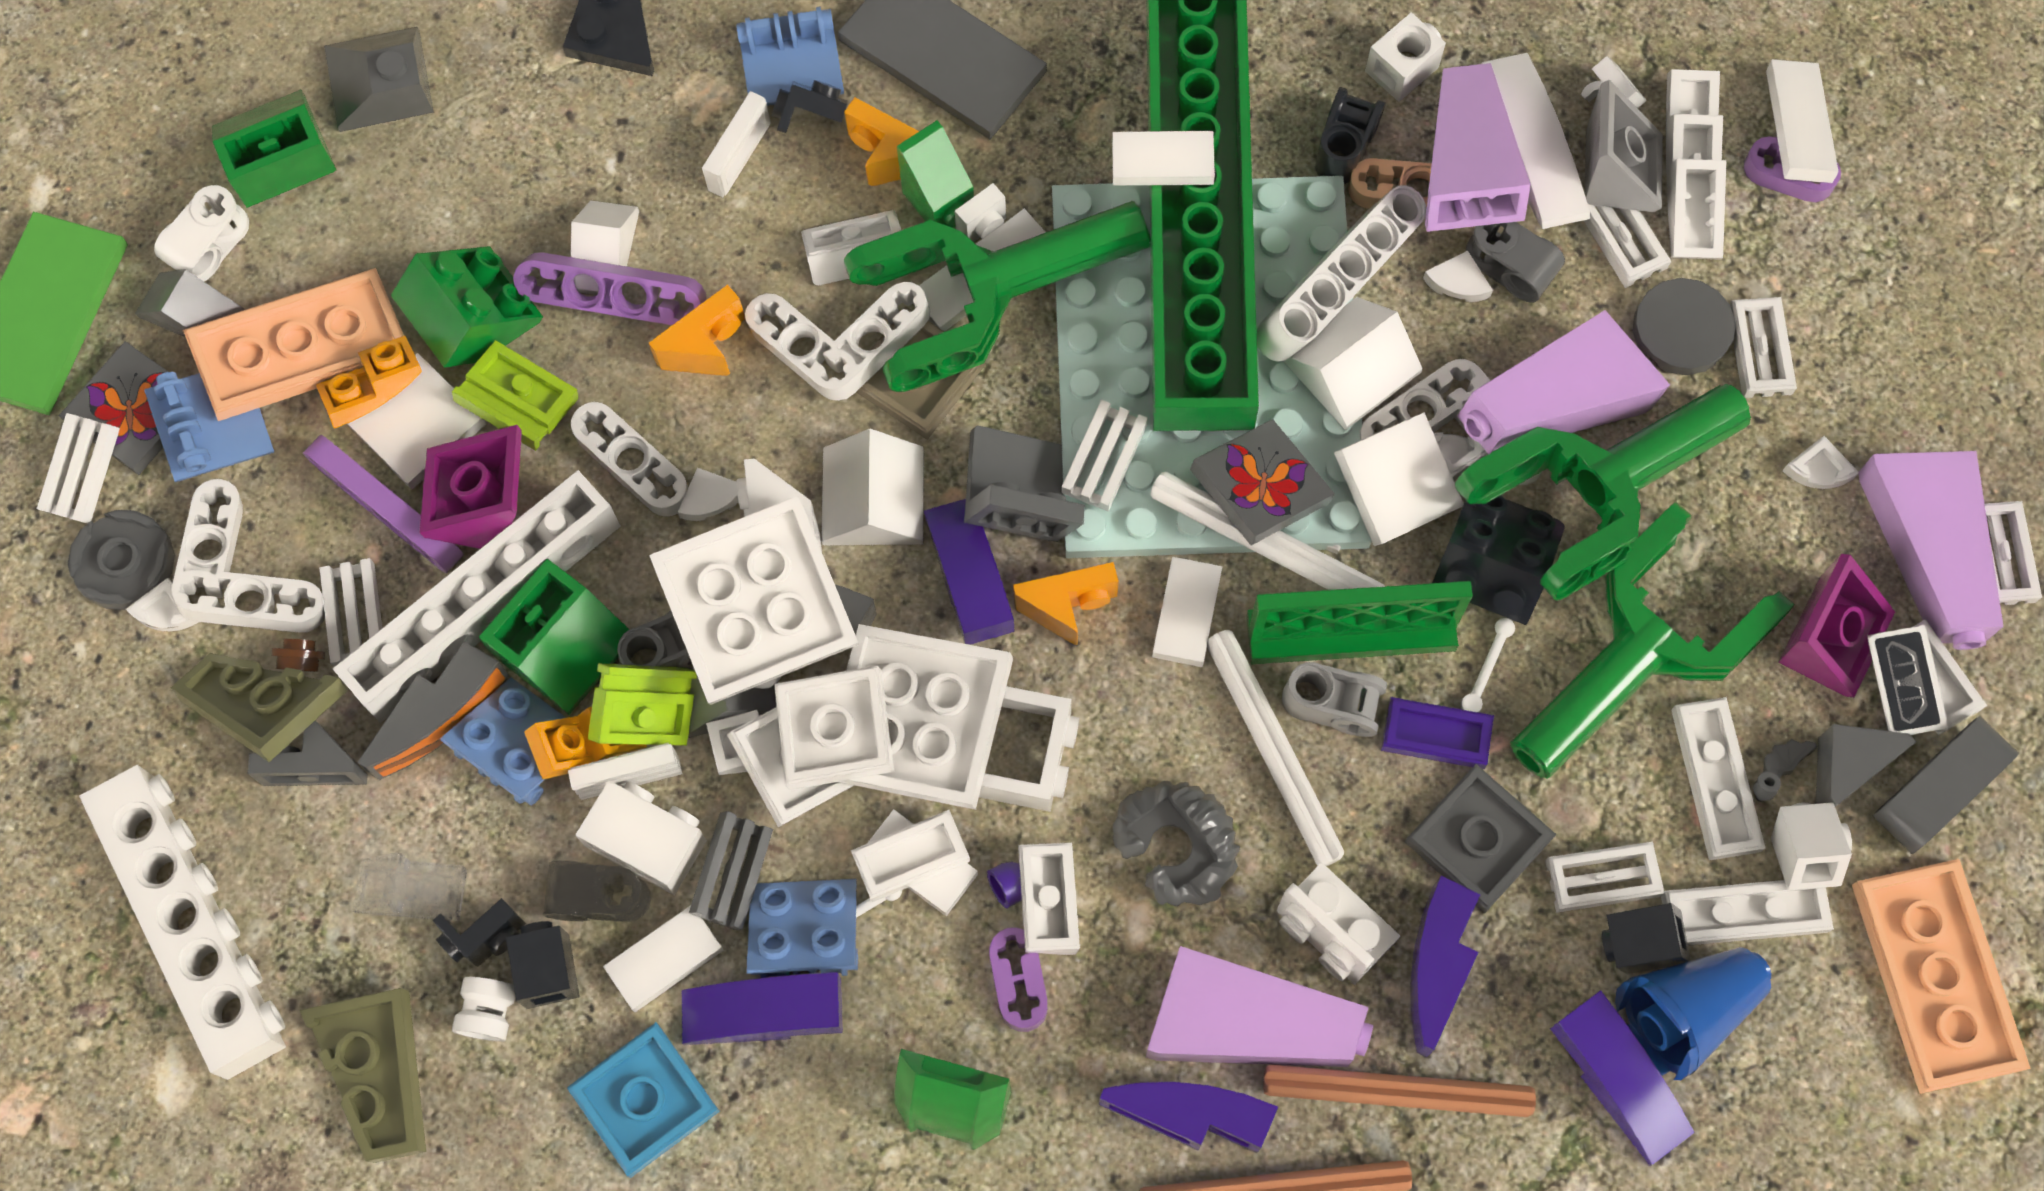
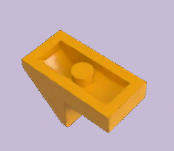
M854 97L844 113L848 136H850L851 140L860 148L870 152L873 151L865 165L868 185L877 186L901 180L897 146L919 131Z
M727 284L650 341L648 344L654 360L660 369L728 376L730 372L726 359L714 342L717 340L723 341L731 337L739 329L741 322L745 320L740 298Z
M1114 562L1014 584L1015 608L1018 612L1066 641L1078 645V629L1072 607L1080 606L1082 610H1093L1109 604L1111 598L1118 596L1119 580Z

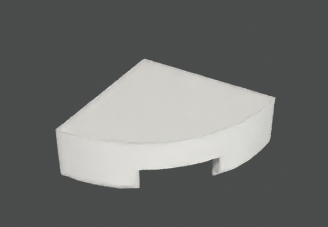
M1468 251L1425 271L1423 277L1426 284L1440 295L1444 293L1454 298L1465 299L1466 302H1478L1488 299L1493 291Z
M1443 432L1434 433L1453 480L1457 479L1471 464L1488 455L1481 444L1470 436L1466 438L1459 435L1443 434Z
M1825 436L1793 459L1783 469V472L1794 481L1818 489L1842 486L1853 480L1859 473Z
M697 468L679 507V517L685 520L701 521L706 520V517L717 515L726 509L730 510L739 502L737 482Z
M169 578L126 608L140 623H144L145 626L155 630L178 631L198 623L186 619L179 613L172 598L173 582Z

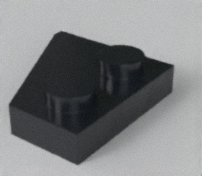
M579 0L562 46L565 56L653 76L654 65L650 53L642 1Z

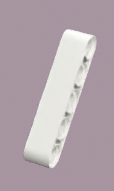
M1400 185L1388 192L1363 214L1271 311L1257 328V347L1263 355L1277 362L1285 361L1312 341L1423 222L1426 217L1427 207L1418 191L1412 187Z

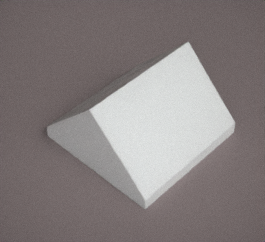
M1359 297L1346 304L1312 341L1289 359L1283 361L1345 430L1422 371V366L1398 312Z
M867 429L824 447L822 545L923 544V446L873 429Z

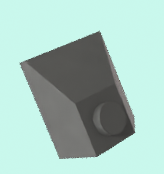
M418 27L324 46L337 128L340 132L434 113Z

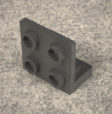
M979 425L970 431L964 523L1058 542L1084 524L1085 505L1066 501V497L1062 493V444Z

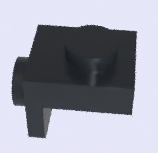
M814 80L812 87L793 81L790 91L779 90L771 116L780 119L777 131L783 133L787 132L795 106L842 122L848 105L847 100L839 98L841 89L830 84Z
M502 898L463 933L441 913L432 920L443 932L436 938V941L457 963L465 957L477 967L492 954L499 956L508 950L506 937L520 934L518 930L526 924Z

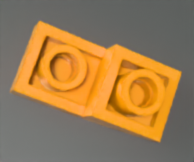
M406 335L381 342L374 347L358 352L363 365L362 368L339 374L332 379L315 384L334 429L350 423L382 406L411 384L422 372Z
M592 707L586 708L578 716L534 723L524 731L542 779L568 774V770H571L570 768L646 749L647 746L643 744H600L588 740Z

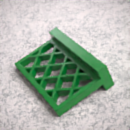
M1471 581L1259 594L1256 597L1254 609L1247 610L1246 615L1251 665L1456 652L1459 646L1457 626L1473 597Z

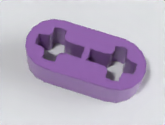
M1768 136L1757 140L1744 160L1746 176L1755 184L1809 202H1819L1829 197L1841 177V169L1837 162L1839 172L1833 183L1820 182V184H1815L1811 181L1784 179L1777 137ZM1765 155L1774 157L1772 169L1763 166V157Z
M1006 928L999 931L993 937L989 946V956L999 1009L1003 1021L1011 1029L1018 1032H1029L1038 1028L1044 1022L1047 1015V995L1039 954L1028 953L1022 955L1021 968L1023 974L1012 976L1009 960L1005 958L999 959L998 953L1006 951V942L1010 940H1016L1019 948H1025L1024 930L1020 928ZM1025 984L1028 999L1032 1001L1038 1000L1039 1002L1038 1007L1031 1009L1030 1019L1021 1020L1019 1012H1009L1008 1006L1015 1004L1017 999L1014 985Z

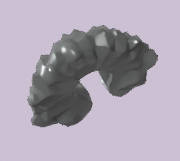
M1163 781L1154 787H1145L1143 791L1137 790L1122 800L1119 804L1117 818L1113 823L1114 845L1121 852L1122 858L1129 859L1144 854L1148 849L1153 834L1162 827H1178L1186 832L1191 840V854L1185 862L1175 866L1161 867L1159 864L1146 874L1145 886L1154 891L1157 902L1161 905L1168 903L1178 907L1184 902L1202 905L1218 900L1221 896L1220 888L1233 876L1238 867L1235 859L1239 853L1240 846L1235 844L1236 832L1233 830V818L1226 814L1224 805L1217 802L1214 794H1205L1199 786H1189L1188 782H1180L1173 785L1170 781Z

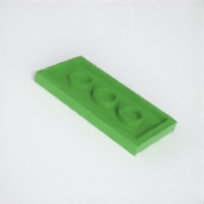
M33 211L0 281L1 402L50 416L128 246V243L122 236Z

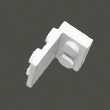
M1321 863L1299 886L1292 883L1286 889L1277 908V912L1282 916L1279 923L1283 929L1301 944L1308 940L1322 954L1319 961L1332 976L1340 981L1347 977L1354 985L1400 938V935L1328 867Z

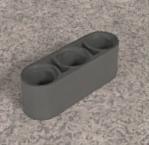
M1979 715L1873 814V817L1911 854H1914L1990 784L2019 755V752Z

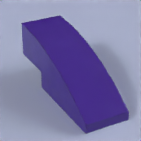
M966 499L924 510V516L964 644L971 645L1015 632L1011 608L983 526L964 523Z
M1440 876L1434 884L1422 914L1413 951L1411 971V1021L1416 1052L1426 1058L1435 1050L1479 953L1459 943L1480 894L1443 876Z
M838 972L767 977L682 990L683 1045L791 1039V1036L843 1033L841 978Z
M1601 990L1550 1028L1584 1072L1580 1077L1650 1166L1695 1133L1664 1078Z
M1147 1082L1107 1087L1103 1089L1099 1099L1100 1106L1196 1150H1199L1207 1131L1258 1153L1262 1148L1278 1110V1106L1244 1093L1210 1085L1181 1082Z

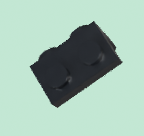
M1502 495L1486 504H1469L1465 500L1432 583L1471 581L1473 594L1470 601L1471 604L1527 626L1544 589L1540 584L1541 579L1553 565L1565 525L1545 511L1530 509L1507 500Z

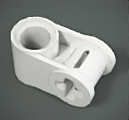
M219 185L204 187L195 193L193 199L177 218L160 233L154 246L155 255L175 270L186 269L205 282L215 274L223 259L246 235L249 229L248 215L236 204L233 195L226 188ZM205 202L211 206L210 210L205 207ZM231 220H232V221L234 222V224L236 225V227H235L234 229H233L232 226L229 224V222H230Z

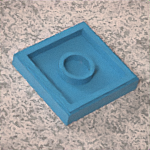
M657 1022L567 1087L629 1178H632L720 1112Z

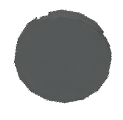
M1677 278L1663 281L1646 293L1634 313L1632 331L1637 347L1645 356L1648 355L1651 360L1657 362L1656 366L1668 373L1691 375L1707 371L1723 358L1734 340L1736 322L1730 304L1718 290L1699 280Z
M114 510L105 513L106 517L99 519L95 523L90 521L81 528L71 544L67 565L70 576L74 579L78 590L89 601L106 609L126 610V608L165 579L170 578L175 554L170 537L153 518L135 510Z

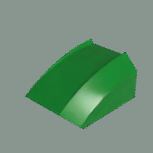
M901 1049L897 1065L894 1097L895 1105L910 1133L919 1129L969 1143L973 1150L1000 1135L1012 1093L1009 1078Z

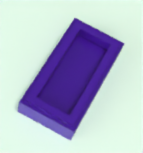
M1390 697L1381 751L1473 767L1477 764L1484 770L1488 764L1494 715Z

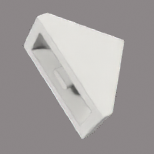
M590 200L571 222V257L627 266L639 214L638 207ZM587 274L575 276L574 283L578 292L598 294V284L594 278Z

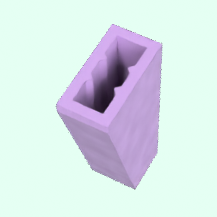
M1491 63L1443 68L1425 217L1426 231L1525 221L1531 184Z
M1604 310L1473 391L1457 417L1463 423L1467 434L1473 440L1479 442L1489 454L1536 427L1573 433L1645 414L1654 407L1670 384L1607 311Z
M1977 452L1873 454L1859 471V482L1922 619H1926L1942 643H1953L1954 649L1969 650L1986 645V641L2003 628V620Z
M1180 946L1147 1049L1146 1058L1156 1061L1348 1067L1354 1060L1355 1054L1364 1057L1371 1038L1373 1025L1365 1023L1369 1007Z

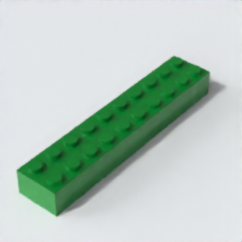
M1146 0L1148 132L1213 131L1215 173L1214 185H1149L1153 431L1252 430L1255 428L1259 394L1247 0Z

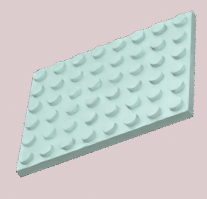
M1343 176L1252 179L1257 328L1347 232ZM1113 183L1052 185L1053 230L1130 201H1135L1136 205L1141 209L1150 234L1149 185H1113ZM1150 247L1055 282L1063 483L1101 400L1111 403V407L1119 410L1122 407L1129 410V414L1138 417L1140 414L1148 418V425L1109 512L1063 494L1066 497V501L1085 505L1084 524L1065 536L1066 558L1255 552L1166 506L1151 496L1152 486L1161 472H1168L1208 493L1190 470L1193 460L1250 430L1153 431ZM1257 347L1259 409L1255 428L1274 419L1334 492L1330 504L1280 531L1317 550H1326L1327 546L1334 545L1341 546L1340 549L1370 548L1372 540L1334 452L1360 441L1362 418L1345 430L1283 361L1277 362L1267 358ZM1106 419L1076 486L1084 487L1112 426V421ZM1123 427L1094 493L1103 495L1132 429Z

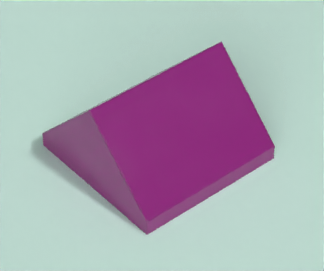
M518 425L427 448L419 532L424 538L481 549L512 524L517 514L522 430Z
M1840 554L1820 576L1778 663L1845 697L1855 698L1872 662L1868 635L1886 632L1895 614V610L1851 555Z

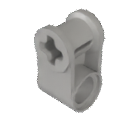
M1306 662L1300 664L1292 671L1282 692V703L1285 710L1292 717L1299 720L1332 727L1354 736L1372 737L1377 735L1378 724L1374 720L1379 697L1386 693L1387 683L1383 679L1371 674L1349 672L1316 662ZM1309 682L1315 685L1320 692L1321 699L1316 701L1303 699L1297 692L1296 684ZM1361 698V702H1360V706H1359V711H1358V710H1357V708H1358V703H1359V699Z

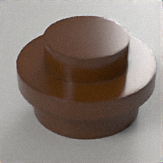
M284 638L283 648H272L271 656H277L276 669L284 670L287 667L302 671L318 672L319 659L325 660V652L315 651L316 641Z

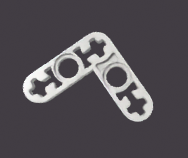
M902 282L889 288L835 341L786 300L776 294L767 293L754 298L746 308L745 318L751 333L757 341L821 395L830 400L839 401L847 399L860 389L886 361L893 357L898 349L902 348L921 330L929 320L931 311L922 288L912 282ZM904 303L910 306L914 303L915 310L909 312L903 309L899 312L898 305ZM766 314L771 317L777 315L784 330L780 334L777 327L767 320L762 323L761 318ZM894 322L896 329L891 330L889 324L891 325ZM880 332L885 336L881 346L874 350H863L858 346L860 339L867 333ZM808 337L816 341L813 350L807 355L795 356L790 353L792 344L800 338ZM826 360L828 366L838 373L844 371L845 377L841 380L835 377L829 379L824 367L821 365L822 362Z
M1455 359L1448 362L1369 416L1362 424L1360 440L1372 436L1374 430L1378 433L1394 426L1396 419L1398 423H1401L1411 418L1407 412V406L1414 401H1424L1432 406L1435 416L1428 422L1433 433L1454 418L1465 430L1463 423L1457 417L1472 392L1491 380L1472 361ZM1453 376L1458 381H1462L1465 378L1470 381L1467 392L1462 388H1458L1450 393L1446 402H1444L1441 395L1450 388ZM1542 472L1519 485H1528L1535 482Z
M211 479L202 483L195 490L192 497L172 584V598L179 613L186 619L196 622L298 633L316 629L323 623L325 612L324 597L320 589L313 583L304 580L230 572L243 514V504L236 487L229 481ZM218 497H224L227 505H221L217 515L219 526L213 525V517L209 505L215 504ZM212 539L222 544L220 553L210 560H202L193 555L195 547L204 540ZM197 587H204L207 596H200L198 603L191 604L188 595L195 594ZM222 589H226L224 592V608L220 607L217 599L223 598ZM254 590L264 595L262 605L256 610L245 612L235 607L237 597L243 592ZM275 594H278V595H279V598H280V601H281V604H277V603H276L277 613L274 614V613H273V611H274V609H275L274 595H275ZM301 598H307L311 607H306L302 615H295L292 606H298Z

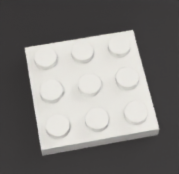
M799 496L649 555L710 705L859 645Z
M859 624L856 633L859 645L852 648L846 671L877 665L882 671L894 772L838 782L976 810L1013 662L1011 653Z

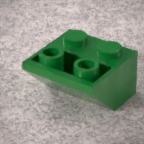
M302 89L212 126V142L228 181L246 208L337 171Z
M490 246L417 253L391 294V297L444 368L476 363L495 340L506 346L538 325L543 318V315L533 302L530 301V298L525 294L522 296L518 293L514 285L513 276L503 264L502 259Z
M547 558L481 633L479 639L493 657L570 715L601 679V672L597 671L598 663L614 664L619 658L617 650L619 640L630 629L586 587Z

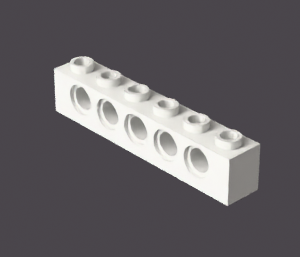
M577 470L341 661L333 670L363 706L380 723L389 717L417 674L432 682L445 670L464 641L473 647L481 641L479 639L481 633L547 558L566 572L621 526L610 504Z
M135 765L79 795L210 1073L229 1080L286 1048L279 1031L285 1029L284 1021L270 1000L264 1002L256 986L263 981L262 976L252 958L248 954L242 956L234 941L235 938L240 936L238 926L225 908L219 910L212 895L218 891L216 881L205 864H197L190 850L196 846L195 838L183 819H175L169 807V804L174 802L175 798L165 779L160 774L153 776L139 765ZM152 817V826L145 836L136 839L135 831L139 823L144 819ZM173 862L174 870L171 877L167 881L157 884L156 878L159 869L166 863ZM195 906L196 916L194 921L187 928L179 930L178 920L180 915L187 908ZM217 952L218 963L216 968L210 974L201 976L200 965L202 960L208 954ZM239 998L241 1003L239 1014L232 1021L224 1023L222 1020L224 1006L230 1000Z

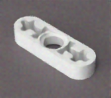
M590 402L579 407L571 419V429L578 444L653 513L660 516L678 514L679 507L688 490L683 474L607 405L599 402ZM592 420L596 424L603 423L607 434L613 439L609 446H607L605 440L594 431L588 432L586 427L588 422ZM637 448L644 453V460L638 468L623 470L617 466V458L625 449ZM652 472L655 478L664 486L668 487L673 484V489L676 493L674 497L669 499L667 496L662 495L657 499L658 493L653 483L647 479Z

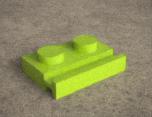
M496 340L465 375L466 380L461 386H456L452 390L455 403L498 429L518 425L522 430L521 443L535 451L539 448L542 438L553 431L578 400V390Z
M598 663L597 671L601 672L600 687H595L588 740L600 744L662 745L669 743L687 746L694 694L690 693L692 679H697L695 670L682 667Z

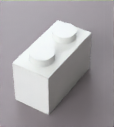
M608 780L577 831L576 837L588 849L675 896L707 841L700 829L696 828L700 821L676 806H672L669 812L652 804L655 797L632 782L627 781L624 788Z

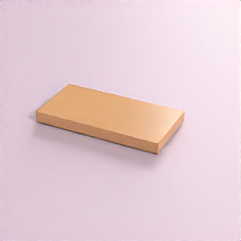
M376 268L183 330L218 421L317 389L315 384L332 379L339 374L362 368L363 365L358 352L374 347L381 342L404 336Z
M1960 859L1860 880L1852 884L1919 1094L2031 1069Z

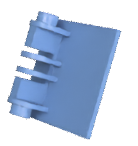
M821 6L816 7V11L797 13L793 15L792 11H787L788 16L779 17L778 13H774V18L751 21L750 17L745 18V22L736 24L748 94L750 91L765 98L767 106L775 105L780 89L790 91L793 81L812 87L814 80L841 89L840 94H844L831 9L821 10Z
M166 372L156 377L158 385L144 389L175 482L274 453L260 408L218 421L200 373L178 379L176 372Z
M511 677L442 736L441 741L454 750V755L457 758H464L478 768V773L481 776L490 777V782L493 785H500L513 794L516 802L519 804L526 802L529 805H533L543 794L544 789L539 785L545 779H542L524 731L534 723L566 717Z
M856 879L756 884L749 912L747 974L761 975V978H767L768 976H787L790 971L793 972V975H800V971H809V974H815L816 970H821V973L838 972L842 976H848V970H858V949L856 948Z

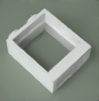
M1006 686L1001 707L1054 717L1040 784L985 773L979 798L1050 812L1053 797L1063 798L1069 767L1060 766L1064 747L1074 748L1079 717L1071 716V699Z

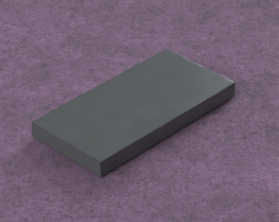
M865 0L838 31L839 41L989 140L992 139L1047 72L1046 62L950 0Z

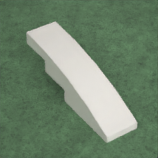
M1528 53L1481 62V64L1491 63L1531 184L1528 203L1541 228L1546 229L1589 219V206L1564 132L1547 91Z
M1671 69L1667 73L1666 178L1671 258L1717 260L1723 258L1726 160H1722L1723 115H1718L1720 71Z

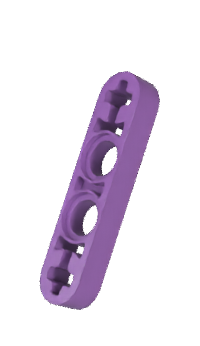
M543 252L527 256L516 268L513 277L518 293L522 296L525 294L532 302L667 325L675 324L707 300L706 292L702 285L695 279L686 276ZM535 267L540 269L541 277L551 279L547 280L542 287L537 286L535 277L529 276ZM564 271L563 281L556 280ZM587 274L594 278L598 284V294L593 297H587L578 292L574 283L575 276ZM635 282L642 286L646 292V302L641 305H635L627 301L622 293L623 284ZM658 287H660V288L662 289L660 295H659V289H658ZM678 292L685 293V300L693 303L686 311L680 310L678 301L671 300L675 298ZM658 295L659 298H664L661 304L655 307Z
M319 435L303 452V455L320 472L442 572L447 574L464 555L453 543L424 538L419 533L421 515L323 435Z

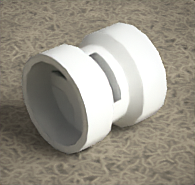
M464 977L460 995L464 999L462 1011L454 1017L452 1032L477 1039L506 1041L509 1024L505 1019L507 1007L512 1005L515 1000L514 985L487 978Z

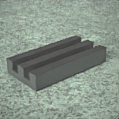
M725 811L719 814L689 914L733 930H743L773 829L767 826L755 825V822L752 820L740 819L736 817V814ZM733 829L738 832L729 861L726 863L722 875V884L713 910L708 908ZM750 837H752L751 843H750V846H749V849H748V852H747V856H746V859H745V862H744V865H743V869H742V872H741V875H740V878H739V882H738V885H737V888H736V891H735V895H734V898H733V901H732V904H731V908H730L729 914L727 915V912H728V909H729V905H730V902H731V899H732V896H733V892H734V889H735V886H736V883H737V879H738V876H739V873H740V870H741V866H742V863H743V860H744V857H745V853H746V850H747V847H748V844H749V840H750Z

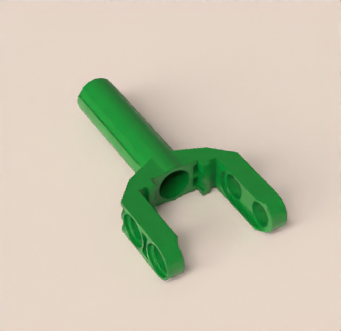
M1130 201L996 251L976 245L962 231L933 220H928L852 249L845 256L844 265L852 283L872 286L884 284L946 261L951 277L963 273L973 299V303L964 306L969 323L902 347L883 366V373L888 387L895 392H906L984 364L999 336L1001 317L1011 298L1150 247L1151 239L1140 207L1136 205L1135 201Z
M1729 384L1719 385L1607 450L1574 433L1536 427L1471 464L1458 477L1455 488L1469 504H1486L1548 468L1552 473L1550 478L1556 485L1567 480L1577 490L1583 500L1599 514L1602 522L1597 525V532L1561 552L1557 562L1543 575L1540 582L1543 588L1554 600H1562L1627 561L1628 554L1632 551L1634 541L1637 540L1639 532L1641 505L1638 500V491L1745 429L1751 420L1750 407L1742 393L1734 386Z
M1677 502L1673 503L1634 541L1627 561L1611 570L1605 577L1607 612L1612 620L1613 640L1510 742L1514 755L1533 774L1546 779L1550 778L1651 675H1671L1685 681H1723L1782 621L1795 604L1782 592L1778 591L1774 595L1765 596L1710 652L1702 646L1705 641L1698 635L1687 643L1665 621L1643 604L1644 598L1649 592L1642 586L1639 589L1633 586L1676 544L1677 535L1685 528V525L1692 517Z

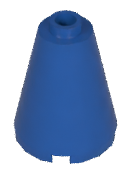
M1738 947L1631 977L1616 989L1615 1006L1617 1012L1625 1008L1630 1022L1627 1026L1640 1042L1660 1074L1663 1076L1671 1071L1676 1074L1674 1080L1681 1081L1693 1074L1770 993L1771 970L1761 955L1751 952L1746 948Z

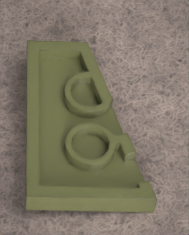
M209 653L170 687L181 702L267 762L276 757L348 691L339 677L323 675L321 680L309 678L304 675L302 670L287 667L283 672L263 669L259 662Z
M398 988L299 1010L306 1027L312 1028L321 1049L318 1054L326 1071L331 1072L342 1096L340 1104L365 1161L377 1163L426 1152L409 991Z

